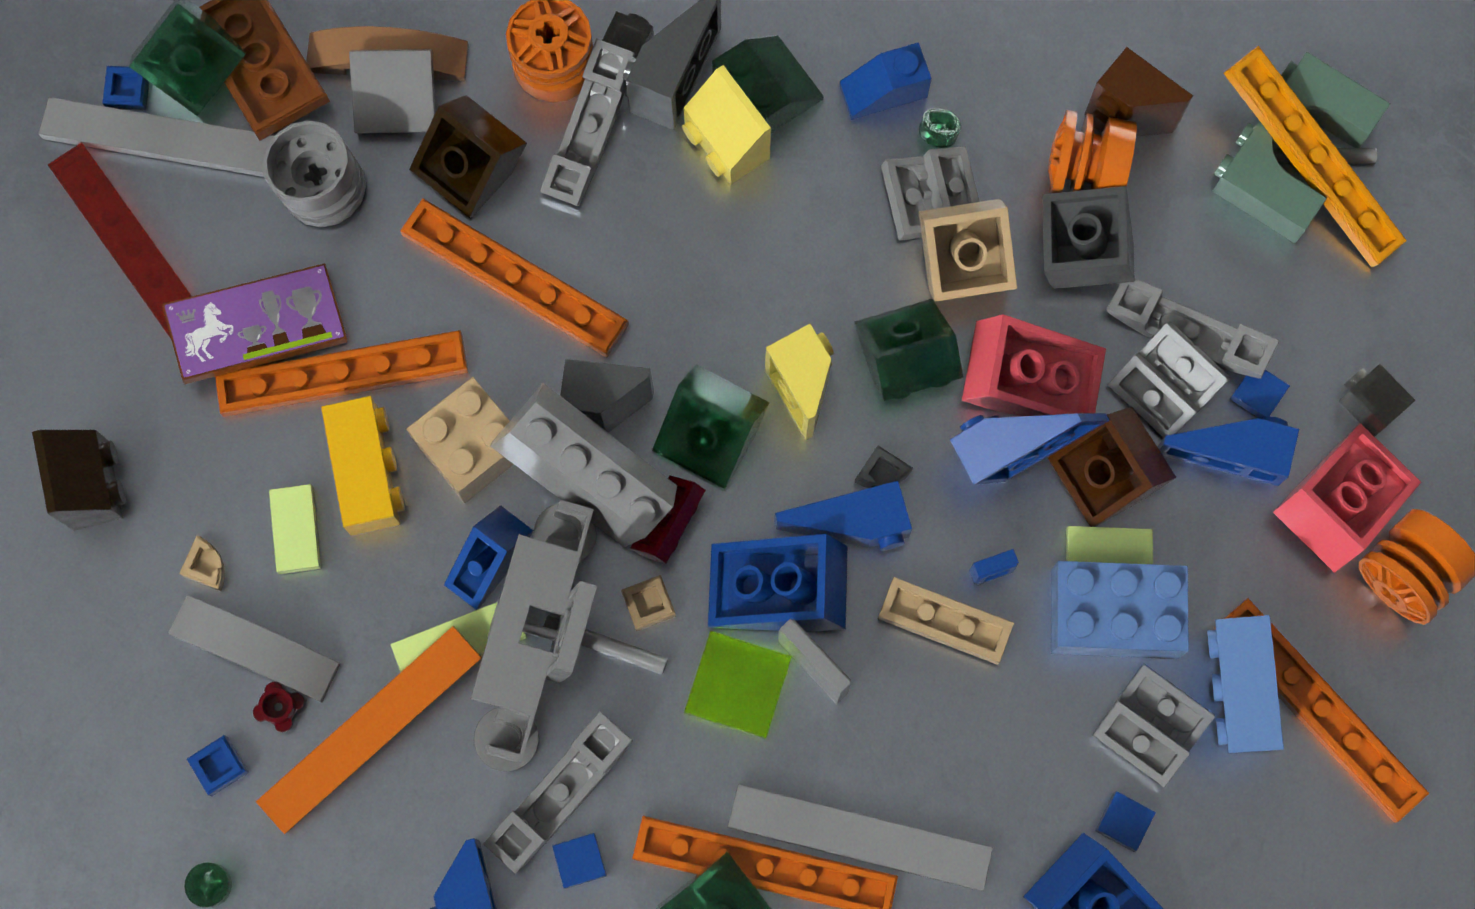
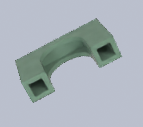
M1306 52L1298 65L1291 61L1281 75L1319 126L1354 148L1362 146L1391 104ZM1260 121L1256 127L1248 123L1235 144L1241 147L1236 156L1232 157L1227 154L1215 171L1214 175L1220 179L1212 192L1295 244L1327 198L1288 174L1280 166L1273 152L1272 137Z

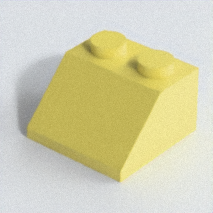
M720 66L684 106L685 124L682 125V128L693 145L696 146L700 143L708 154L705 156L706 161L715 175L719 177L723 174L731 185L770 159L771 127L725 66Z
M811 324L767 346L765 354V372L805 440L814 435L829 381L830 367L832 366L830 356L834 354L823 332L816 334Z

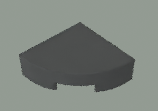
M878 445L855 478V483L866 488L894 481L900 483L909 476L913 467Z

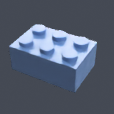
M1058 561L1052 568L1051 654L1179 659L1189 652L1188 566Z
M1270 615L1215 619L1216 630H1207L1210 658H1219L1220 674H1212L1214 702L1223 701L1225 717L1216 718L1218 744L1227 745L1228 753L1284 750Z

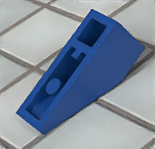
M1268 416L1263 417V419L1256 418L1167 435L1158 445V449L1163 456L1279 486L1289 477L1299 429L1288 426V422L1281 418Z
M898 481L775 513L774 520L777 530L806 536L828 534L846 544L866 548L879 545L881 551L904 545V539L908 538L912 531Z

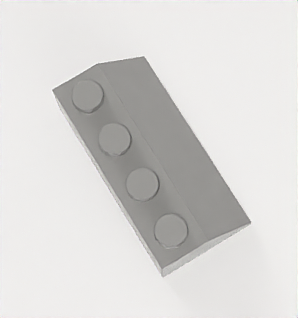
M544 383L539 386L490 445V447L559 499L594 509L590 522L623 547L647 537L674 506L677 490L675 483Z

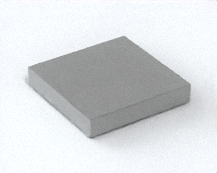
M432 49L349 51L354 133L427 132L436 113Z
M789 619L779 629L778 643L837 704L848 694L851 679L794 619Z

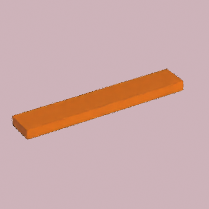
M422 198L400 230L402 236L606 358L629 325V321L424 198Z
M461 330L251 367L216 376L215 379L220 414L223 417L466 374L468 373L463 336Z
M1247 598L1224 619L1264 616V614ZM1271 623L1278 697L1394 823L1399 822L1429 792Z
M452 626L263 794L256 803L276 826L286 834L480 661L482 657L455 626Z
M642 816L632 858L633 860L840 909H891L898 880L897 875Z

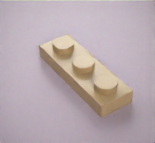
M893 577L878 617L879 620L996 665L1001 661L1014 625L1011 621Z

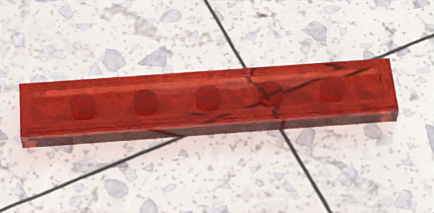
M81 142L49 163L48 166L171 338L162 304L192 297V295Z

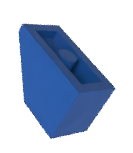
M918 42L880 53L842 79L839 85L851 120L928 98L932 78Z
M500 505L473 526L444 586L477 610L507 574L518 535L530 537L534 530Z
M473 838L465 841L433 896L436 906L430 909H497L479 840Z

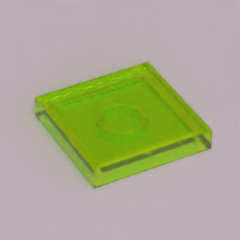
M710 631L684 714L766 740L792 656Z

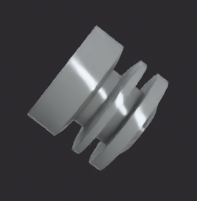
M309 120L293 123L279 131L267 145L263 158L264 177L290 213L304 224L317 227L339 224L352 216L362 203L366 189L364 171L339 133L325 123Z

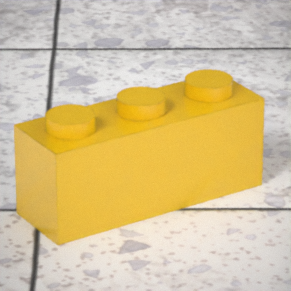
M371 396L321 406L344 529L352 536L400 525L398 512L405 511L400 487H393L390 472L397 471V465L392 447H385L383 433L389 431L385 408H378Z

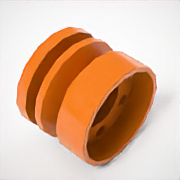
M530 0L521 5L510 18L506 31L507 46L515 78L525 92L538 100L552 103L570 100L580 94L585 80L582 76L593 48L589 20L582 9L569 0ZM548 39H552V43L547 44Z
M1066 110L1063 121L1055 132L1048 164L1050 178L1049 194L1062 192L1066 179L1071 180L1070 192L1081 191L1084 183H1090L1091 189L1127 186L1136 141V122L1109 117L1102 134L1099 135L1094 134L1093 114H1086L1081 131H1077V111Z
M1412 509L1389 531V540L1382 539L1373 547V551L1367 553L1359 561V570L1373 592L1390 608L1414 623L1425 625L1437 615V610L1444 608L1449 603L1448 593H1458L1475 577V553L1467 542L1441 519L1424 510Z

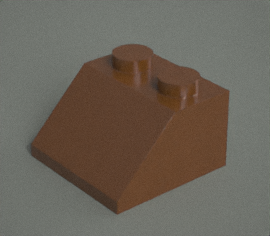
M1126 47L1096 83L1084 115L1086 116L1087 113L1093 114L1094 128L1100 132L1103 131L1107 120L1111 117L1136 122V137L1173 133L1177 128L1193 95Z
M1132 406L1107 414L1110 421L1048 457V460L1090 527H1097L1146 499L1177 478Z

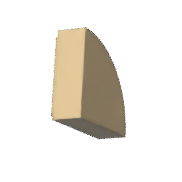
M197 535L179 574L221 591L225 579V568L216 548L207 540Z

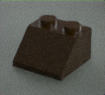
M464 95L438 106L409 170L470 218L480 210L509 178L527 142L469 96Z
M37 430L32 432L47 514L73 531L123 519L121 505L126 504V496L121 481L115 478L113 466L118 464V455L115 445L111 440L108 441L97 430Z

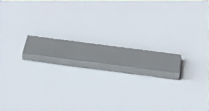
M48 97L38 133L44 140L264 177L263 158L267 145L275 136L270 135L259 141L253 131Z
M740 784L737 786L728 828L979 891H984L993 847Z

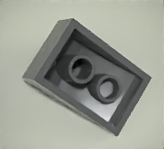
M699 0L643 44L637 58L631 57L628 60L623 73V80L626 81L627 85L625 96L629 99L630 113L675 130L684 106L688 102L721 30V0Z

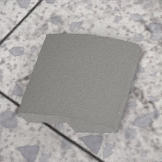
M966 146L929 149L924 156L886 159L881 165L899 241L922 238L919 211L980 202Z
M1169 321L1139 353L1132 357L1107 385L1130 407L1132 406L1134 411L1164 438L1167 435L1177 434L1231 377Z
M1143 663L1095 730L1093 736L1162 787H1165L1188 757L1191 748L1215 718V714Z

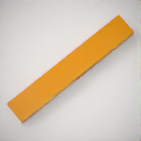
M1259 46L1252 49L1223 73L1310 188L1327 198L1323 205L1371 267L1379 265L1407 241Z

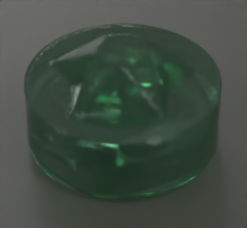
M933 108L926 111L919 125V134L922 139L928 144L940 148L952 146L957 141L961 131V122L958 117L951 111L942 108Z
M208 862L198 864L190 870L185 879V893L188 899L197 906L216 907L222 904L231 892V876L219 864Z

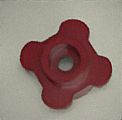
M271 682L266 685L265 692L260 697L258 705L254 707L253 716L259 722L268 721L274 724L275 729L279 732H287L293 726L292 718L296 711L304 706V698L298 692L289 693L283 690L282 685L278 682ZM277 703L282 704V709L280 711L275 710V705Z

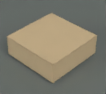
M661 575L621 590L636 631L676 617Z

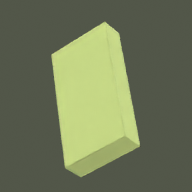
M308 484L269 490L276 572L278 574L321 569L314 487Z
M1068 526L1066 528V561L1153 564V529Z

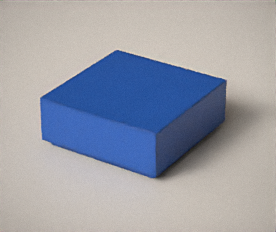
M107 66L103 105L117 109L146 110L150 72L147 67Z
M1265 370L1261 379L1245 375L1230 400L1257 418L1263 419V417L1271 415L1290 385Z
M1014 549L973 563L969 572L974 584L980 585L1013 573L1019 562Z
M225 735L187 758L208 796L215 795L249 773L229 738Z
M1116 791L1095 831L1136 852L1156 812Z
M595 833L552 846L564 889L607 876Z

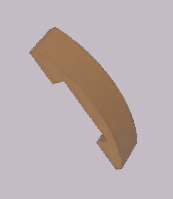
M375 26L340 27L319 30L309 34L306 62L313 73L347 75V69H350L349 51L432 49L434 80L465 81L469 44L468 41L455 37L414 29Z

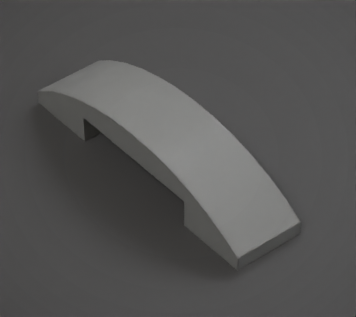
M596 38L582 76L585 79L559 151L557 155L553 154L540 189L541 193L579 207L613 129L627 86L626 81L623 80V73L628 60L631 57H635L634 52Z
M1136 278L1135 282L1120 283L1107 308V312L1127 326L1152 339L1170 321L1221 369L1250 377L1262 378L1279 343L1278 339L1241 323L1237 329L1163 297V290Z
M188 595L168 632L171 636L218 655L321 703L340 666L339 662Z
M600 711L571 743L572 747L522 804L505 818L483 845L516 874L589 796L633 740Z

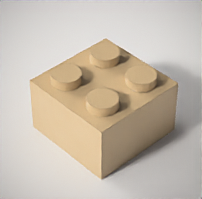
M1001 199L919 211L928 287L935 302L1017 289L1008 207Z
M474 377L470 378L406 428L413 441L464 503L514 465L490 447L492 441L510 421Z

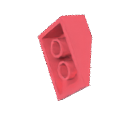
M1004 314L976 321L962 401L993 411L1018 416L1095 413L1106 348Z
M1360 423L1292 490L1273 513L1335 573L1368 547L1420 485L1421 481Z

